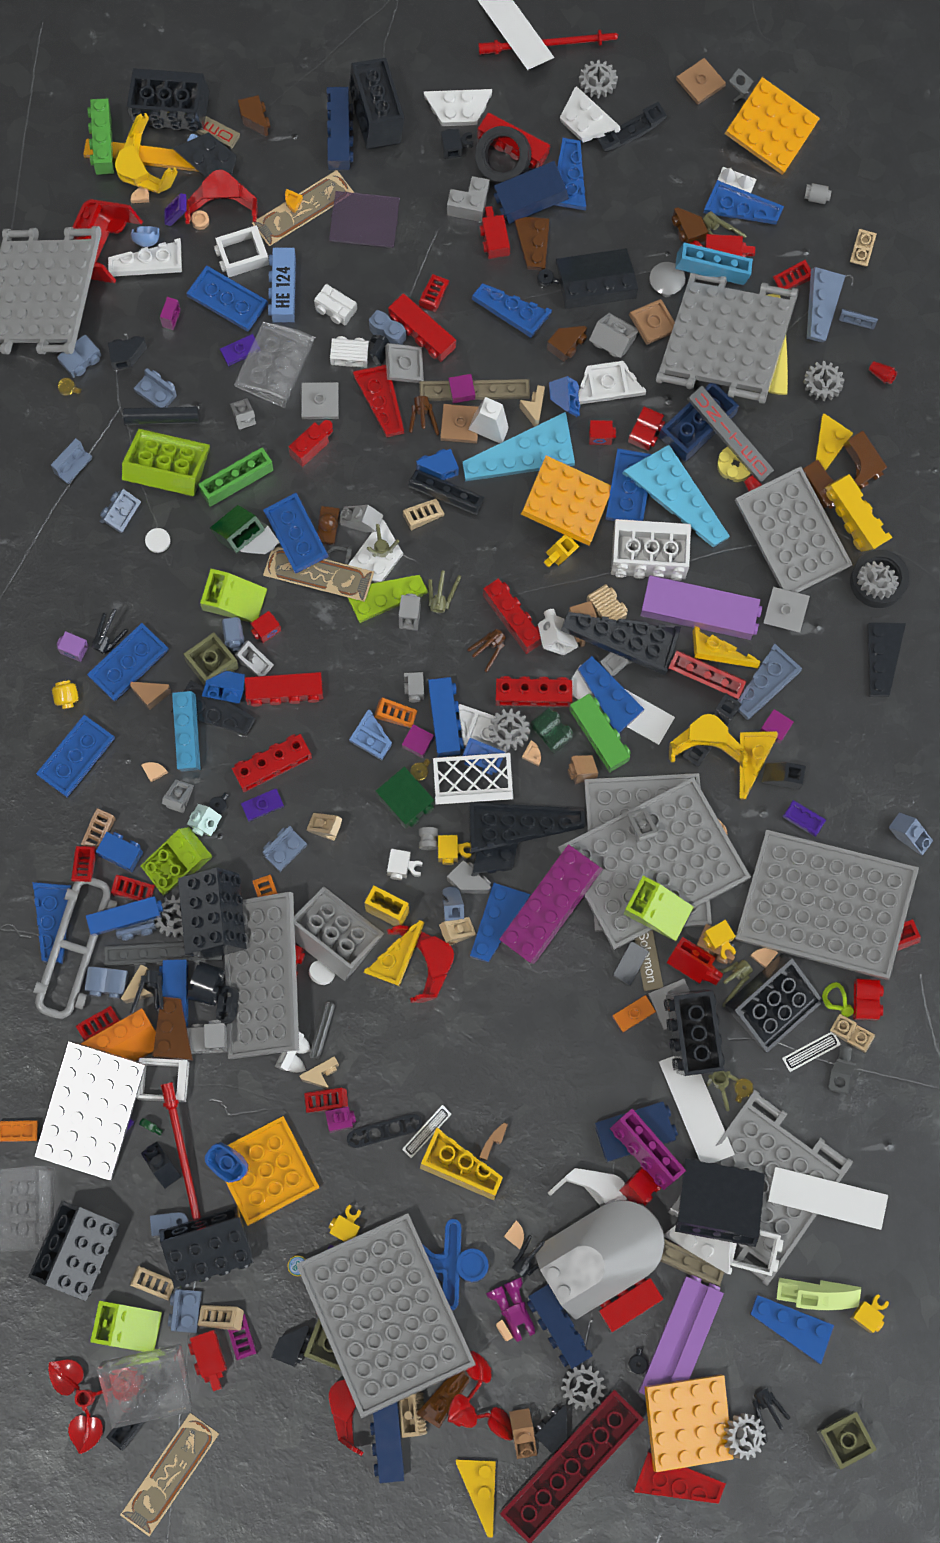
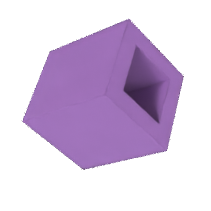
M66 631L57 642V649L60 654L79 662L82 661L89 647L85 639Z

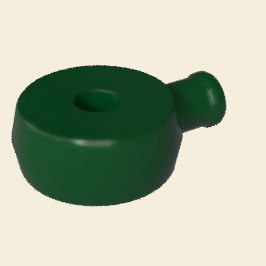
M142 1118L139 1122L140 1126L159 1136L163 1132L157 1125L145 1118Z

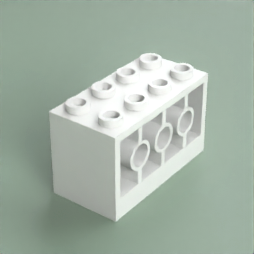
M616 519L613 530L611 575L620 578L634 576L637 579H643L651 575L660 578H671L674 581L686 579L690 559L691 524Z

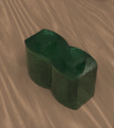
M548 708L531 721L530 726L555 754L572 740L573 732L568 725H563L559 721L561 718L555 710L551 711Z

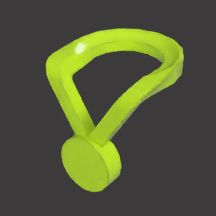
M837 982L829 984L822 994L825 1006L829 1009L840 1010L843 1016L850 1017L854 1013V1009L851 1005L847 1004L846 992L843 986ZM833 988L840 989L843 1006L832 1005L828 1000V993Z

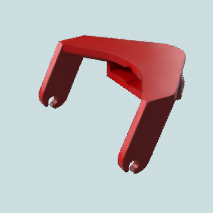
M224 170L213 171L186 202V224H190L192 213L208 201L218 198L233 199L252 211L253 222H257V198Z
M394 926L392 929H387V933L403 936L409 931L411 926ZM421 931L415 947L424 956L428 977L423 994L411 997V1003H424L437 998L454 960V952L450 944L436 936L432 937Z
M344 1379L336 1382L330 1388L328 1397L331 1412L334 1418L338 1441L362 1456L364 1452L354 1445L352 1417L356 1405Z

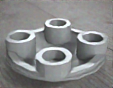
M659 263L650 273L649 283L655 291L664 297H670L672 294L679 292L685 284L684 271L675 269V263Z

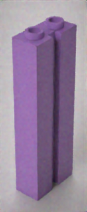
M650 575L641 616L693 628L698 626L702 630L751 640L753 634L756 635L759 624L756 623V618L760 617L762 606H759L760 599Z
M693 1275L684 1277L638 1389L639 1393L645 1395L644 1386L690 1379L724 1294L720 1292V1287L711 1283L708 1286L701 1284L702 1279Z

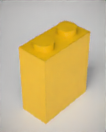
M374 885L364 902L366 912L393 926L403 925L409 914V903Z

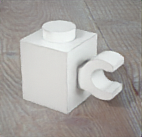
M391 849L387 875L391 876L390 878L394 880L407 879L409 870L413 876L420 877L421 872H416L414 867H422L423 863L421 861H410V852Z

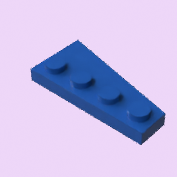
M563 138L557 168L567 189L569 199L555 206L586 211L581 143L579 140Z
M717 180L703 213L707 214L711 211L718 216L777 224L784 206Z
M483 283L472 295L473 301L530 338H532L552 313V309L540 308L536 303H527L520 300V297L506 295L504 291Z
M592 656L578 668V672L588 689L598 700L603 713H606L609 717L610 725L619 734L644 712V708Z
M32 882L37 912V925L39 928L41 959L43 962H48L68 902L64 898L67 889H72V886ZM60 948L56 963L63 964L65 948Z
M493 883L470 957L489 963L502 942L499 939L531 894Z
M756 1295L750 1315L811 1357L818 1364H821L834 1325Z

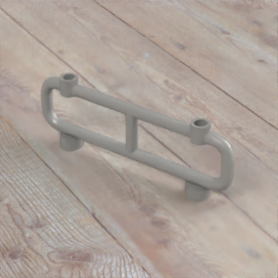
M93 877L91 882L75 881L72 889H67L64 899L68 900L42 980L41 982H36L33 993L37 994L35 999L36 1008L40 1013L53 1018L63 1019L68 1017L73 1012L74 1007L83 1009L87 994L80 993V989L98 935L92 936L90 934L86 947L63 940L81 886L89 884L103 890L98 912L115 908L117 905V901L110 899L111 890L108 884ZM62 947L81 953L83 957L67 1006L63 1011H58L46 1007L43 1004V999L60 948Z

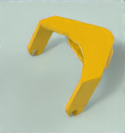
M144 113V116L139 114L134 120L124 148L119 150L115 168L118 177L123 182L161 193L171 188L178 171L175 167H173V170L168 168L161 179L147 172L139 157L142 133L149 117L146 113Z
M705 714L690 724L687 730L669 744L670 762H675L676 755L693 746L708 745L722 749L739 762L742 768L747 767V752L729 734L728 727L717 716L712 714Z

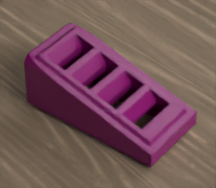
M243 1314L241 1330L245 1329L246 1333L235 1337L234 1333L239 1330H228L236 1360L257 1354L245 1314ZM247 1337L248 1341L237 1345V1340ZM250 1346L249 1350L239 1351V1348Z

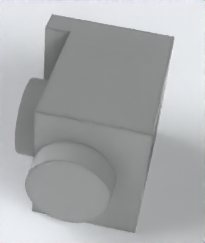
M423 672L404 673V682H408L404 683L405 694H409V702L415 703L424 700Z

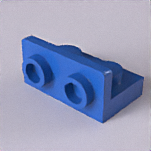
M469 738L462 756L501 754L506 752ZM504 757L498 758L493 763L498 769ZM487 758V759H488L490 762H492L495 758ZM479 759L474 766L482 767L483 772L489 763L485 759ZM493 766L486 771L489 775H493V772L498 774V771Z

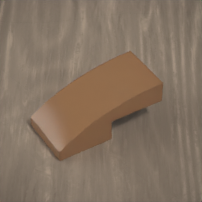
M503 1123L492 1133L484 1145L479 1159L487 1161L493 1142L501 1145L508 1124Z

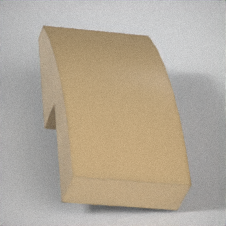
M859 229L850 263L868 266L876 233Z
M839 1014L830 1029V1032L864 1053L867 1052L875 1038V1034L858 1026L856 1022Z

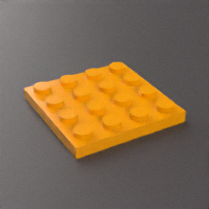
M762 77L724 134L783 175L820 118Z
M546 455L521 515L589 546L610 496L611 485Z
M284 1116L227 1145L240 1153L248 1163V1172L241 1180L230 1183L226 1182L247 1226L320 1188Z
M720 1374L644 1386L653 1471L660 1472L733 1459V1455L728 1453L730 1448L724 1446L727 1440L723 1439V1436L727 1435L724 1428H729L724 1375Z

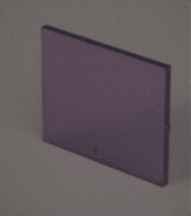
M335 191L329 241L394 248L400 198Z

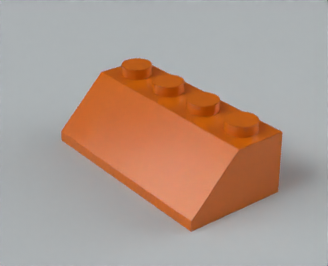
M141 1008L81 1044L138 1061L139 1058H143L153 1052L156 1030L146 1012Z

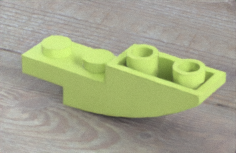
M779 1278L777 1300L795 1302L797 1308L850 1309L859 1307L861 1287L822 1280L819 1285Z

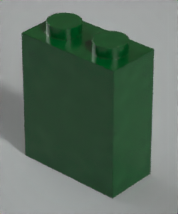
M237 505L213 524L210 530L220 543L238 553L265 531V528L256 515Z
M405 766L375 791L378 799L405 829L409 826L411 828L420 821L419 818L423 814L428 815L434 809L435 800Z

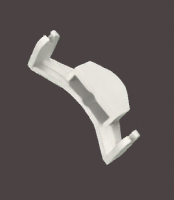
M578 1168L573 1169L548 1192L551 1196L568 1181L585 1187L601 1207L613 1201L627 1200L619 1191L625 1184L620 1177Z

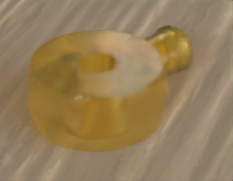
M63 378L58 383V390L63 395L68 396L73 392L79 394L81 391L80 388L75 387V383L69 378Z
M425 759L423 763H415L411 767L410 773L418 781L425 779L428 775L427 766L431 762Z
M740 1079L736 1082L735 1092L738 1094L735 1099L736 1102L741 1103L743 1097H748L752 1094L753 1084L750 1080Z

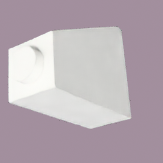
M485 397L476 410L468 430L495 442L502 443L509 428L503 404Z

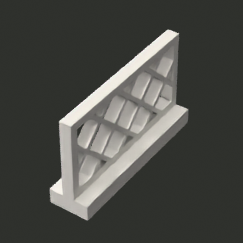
M510 753L433 758L436 804L514 799ZM506 757L507 766L501 771L493 763L498 758ZM487 758L495 759L492 762H490ZM479 759H485L489 763L483 772L474 766ZM460 760H465L470 764V767L464 773L455 767ZM446 761L451 766L445 775L438 770V762ZM491 766L500 772L493 781L485 775ZM472 767L481 774L474 783L465 776ZM453 768L462 775L455 784L446 777ZM501 775L508 779V788H500L495 784ZM482 776L491 783L484 790L475 785ZM463 777L472 784L467 791H462L456 786ZM443 779H446L452 785L448 792H440L439 784ZM492 785H494L497 789H490V788H491Z

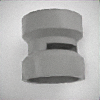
M434 827L420 828L419 836L421 841L419 842V849H438V842L436 841L438 829Z

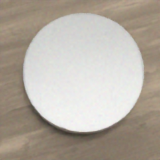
M161 528L152 529L145 538L147 548L154 553L164 552L168 549L171 542L167 531Z
M319 960L313 962L309 968V976L317 984H329L335 977V973Z

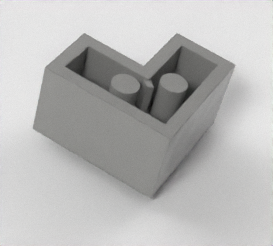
M472 176L468 192L451 189L447 203V216L482 222L490 180Z
M211 1020L209 1024H204V1027L203 1024H193L191 1028H187L192 1054L228 1052L227 1027L220 1020Z

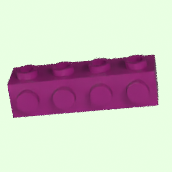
M633 1109L610 1128L614 1136L625 1145L628 1152L638 1160L641 1167L651 1175L654 1182L663 1190L686 1171Z

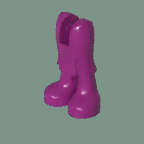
M521 1277L504 1284L513 1302L512 1305H509L502 1285L486 1293L489 1300H495L502 1311L501 1314L504 1316L509 1331L516 1342L522 1340L520 1330L517 1328L520 1324L524 1323L529 1336L535 1334L534 1324L520 1295V1288L523 1285Z

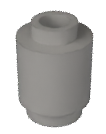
M807 184L804 199H809V202L825 204L826 201H830L832 190H828L829 186Z

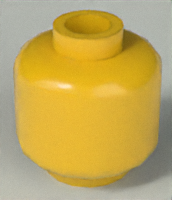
M70 680L55 683V687L52 688L54 703L57 706H62V709L74 707L73 703L79 700L76 685L70 683Z

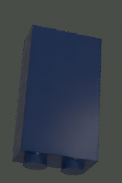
M555 161L494 185L496 193L493 195L497 204L501 203L502 207L499 208L501 215L507 218L509 224L517 219L527 217L569 199L567 189Z
M664 1102L634 1110L664 1145L676 1140L675 1136H678L675 1125L670 1123L669 1117H671L669 1106H665ZM625 1114L594 1124L606 1163L631 1156L625 1145L614 1136L610 1129Z

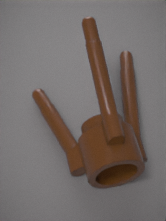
M427 396L415 397L414 405H412L409 432L412 433L416 412L421 416L422 429L425 428V414L429 412L435 433L439 435L432 411V404H429V398Z
M495 629L492 633L489 632L484 638L469 647L467 651L470 652L484 643L472 654L474 658L487 646L493 649L497 647L484 670L487 673L500 650L505 646L503 642L506 640V637L500 630Z

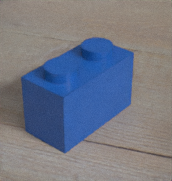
M106 832L95 852L99 857L132 873L143 854L140 845L132 840L130 842L123 840L124 837L116 832L112 834Z

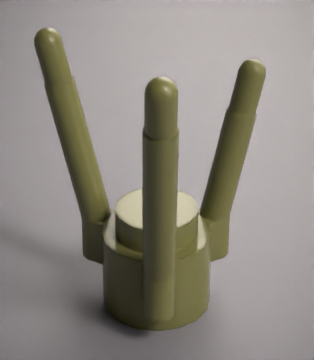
M711 211L703 218L708 234L714 235L711 229L716 230L721 225L746 238L744 233L721 220Z
M376 524L378 541L375 542L374 549L367 547V550L372 553L373 557H386L388 553H393V549L398 545L399 540L394 541L389 547L388 542L382 540L380 525Z
M441 571L438 593L434 595V598L432 580H428V606L431 611L445 613V609H449L461 575H458L447 600H445V596H442L445 571Z
M745 960L739 963L736 961L731 966L720 970L723 974L730 970L733 973L723 981L724 984H727L735 977L738 980L742 979L722 1004L723 1007H726L725 1004L750 979L749 974L753 970Z
M730 1071L714 1072L713 1075L710 1074L708 1076L709 1079L706 1085L709 1087L713 1082L714 1086L720 1089L725 1109L729 1111L725 1088L729 1084L728 1078L738 1082V1078L733 1076Z

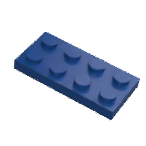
M207 265L187 292V297L247 332L268 304L266 299Z
M617 448L605 520L643 521L648 492L642 487H638L635 481L622 473L627 468L652 454Z
M297 493L264 509L295 573L329 557Z
M141 623L95 666L87 676L115 702L131 687L130 683L136 682L169 651V648Z
M83 715L36 775L67 798L113 742L115 737L86 715Z

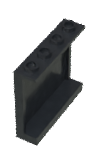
M685 1159L683 1167L686 1171L682 1176L675 1232L756 1247L760 1236L765 1173L739 1169L734 1166H722L717 1163L701 1162L697 1159Z

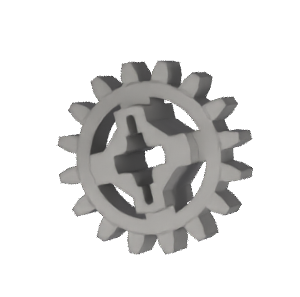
M597 60V64L590 61V66L585 64L584 70L581 69L580 88H585V94L590 92V97H593L594 94L597 95V98H600V95L606 97L607 92L612 94L613 89H616L617 71L612 70V64L606 66L607 61H604L603 64H600V60Z
M823 361L822 365L816 362L814 367L810 366L809 370L806 371L804 384L807 385L805 390H810L809 396L816 395L815 400H818L819 397H822L823 401H825L826 397L832 400L833 395L837 397L839 391H842L844 379L841 377L843 372H837L839 367L833 368V363H830L828 366L825 361Z
M873 561L872 564L866 563L865 567H861L857 576L859 579L857 584L862 585L861 590H866L867 596L871 593L874 599L876 596L883 599L884 596L889 598L891 594L895 593L899 584L897 582L898 576H893L895 571H890L889 565L884 567L882 562L877 565Z
M503 709L502 715L496 713V719L491 718L490 723L493 725L489 726V730L493 732L489 733V737L494 738L493 744L499 743V749L506 746V751H509L510 747L516 750L517 745L523 747L524 743L522 740L528 741V736L525 734H530V729L527 728L530 723L524 722L526 716L520 717V711L514 714L512 709L509 710V713H506ZM508 727H511V733L507 732ZM516 736H519L518 739L512 741L513 738H515Z
M172 895L171 900L165 897V903L162 904L164 911L161 912V916L167 919V927L164 926L162 917L153 920L158 921L155 927L160 928L159 932L161 934L166 931L168 938L173 934L176 939L179 933L183 936V926L176 929L177 926L182 924L180 897L176 900L175 896ZM177 913L179 918H175L173 921L170 916H174Z
M581 1365L580 1370L574 1367L573 1373L566 1372L569 1376L568 1379L562 1378V1381L566 1383V1386L561 1387L562 1390H566L563 1398H569L568 1405L575 1403L574 1409L576 1410L579 1405L582 1406L583 1411L586 1410L587 1405L593 1409L594 1402L600 1404L598 1397H604L601 1389H605L606 1386L600 1384L604 1378L597 1377L599 1374L598 1370L594 1373L591 1372L592 1366H589L587 1370H585L584 1365ZM581 1373L589 1374L594 1379L588 1381L583 1378ZM575 1377V1386L569 1389L570 1382ZM580 1382H583V1384L592 1383L586 1388V1393L583 1391L574 1392L580 1387ZM597 1386L596 1394L592 1398L590 1394L592 1388ZM580 1395L585 1402H579L573 1396Z
M740 1413L739 1416L734 1415V1421H727L729 1428H724V1431L727 1432V1435L723 1436V1439L727 1440L724 1446L730 1448L728 1453L734 1455V1458L749 1460V1457L755 1458V1452L761 1453L759 1446L765 1445L761 1441L766 1436V1434L761 1433L764 1426L758 1425L760 1419L754 1418V1415Z

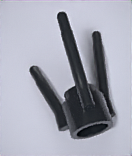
M116 609L112 610L101 634L106 617L105 613L102 614L92 642L93 645L91 647L102 654H105L106 651L111 652L113 646L128 631L124 629L111 643H109L110 639L105 636L114 618Z
M151 970L146 971V976H141V982L130 1014H133L144 984H147V988L154 989V1009H158V1002L160 1009H164L162 972Z
M531 1235L527 1237L518 1256L513 1260L515 1264L512 1268L523 1278L527 1274L530 1276L539 1268L538 1263L531 1267L533 1264L530 1261L545 1244L542 1240L527 1258L524 1257L523 1254L532 1238Z
M768 1388L753 1395L755 1401L752 1403L755 1407L757 1418L760 1419L759 1425L764 1426L759 1407L761 1406L762 1410L768 1408L779 1429L782 1430L783 1426L771 1405L774 1403L787 1420L790 1417L776 1400L773 1393L769 1392ZM765 1428L761 1430V1433L766 1434ZM766 1436L763 1437V1442H764V1443H767V1437H766Z

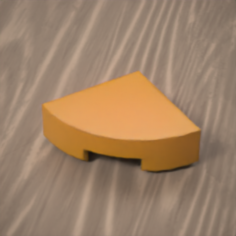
M286 189V205L292 212L296 213L303 200V195Z

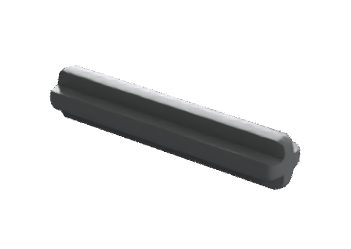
M331 1002L324 1003L309 1054L312 1059H320L335 1005Z

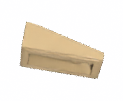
M433 499L403 510V516L410 530H414L444 516V512L437 499ZM434 505L438 513L434 514L431 506ZM424 509H428L430 513L429 516H427ZM421 511L423 518H420L418 512ZM414 514L417 520H413L411 515Z
M140 1266L136 1267L129 1284L132 1287L165 1300H169L174 1288L172 1279ZM141 1273H145L141 1285L137 1284ZM150 1275L152 1276V1280L150 1282L149 1287L147 1288L145 1287V1285ZM160 1279L157 1290L154 1291L153 1288L156 1280ZM164 1282H168L164 1294L160 1293Z
M201 1305L198 1326L240 1331L244 1311L238 1307ZM211 1311L210 1321H207L208 1313ZM217 1312H219L217 1322H215Z

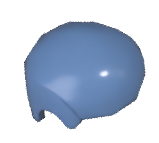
M139 226L136 232L132 229L131 238L139 246H153L159 240L160 229L158 227Z

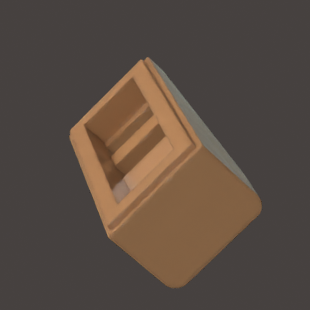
M97 808L81 846H92L97 850L106 832H110L116 818ZM102 817L106 819L107 822H102L99 820V818ZM96 824L104 827V829L101 830L96 828L95 826ZM94 831L100 834V838L95 835H92V832ZM89 838L97 841V845L88 842Z

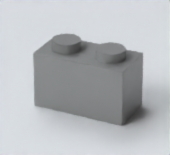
M401 595L399 609L400 629L418 630L421 603L420 597H417V595Z

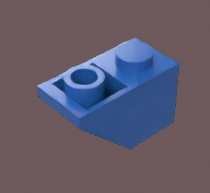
M568 376L549 382L550 400L576 417L580 416L578 382Z
M451 449L439 450L432 456H422L416 461L417 470L441 480L459 475V467Z
M225 671L206 680L202 696L240 703L244 690L245 674Z

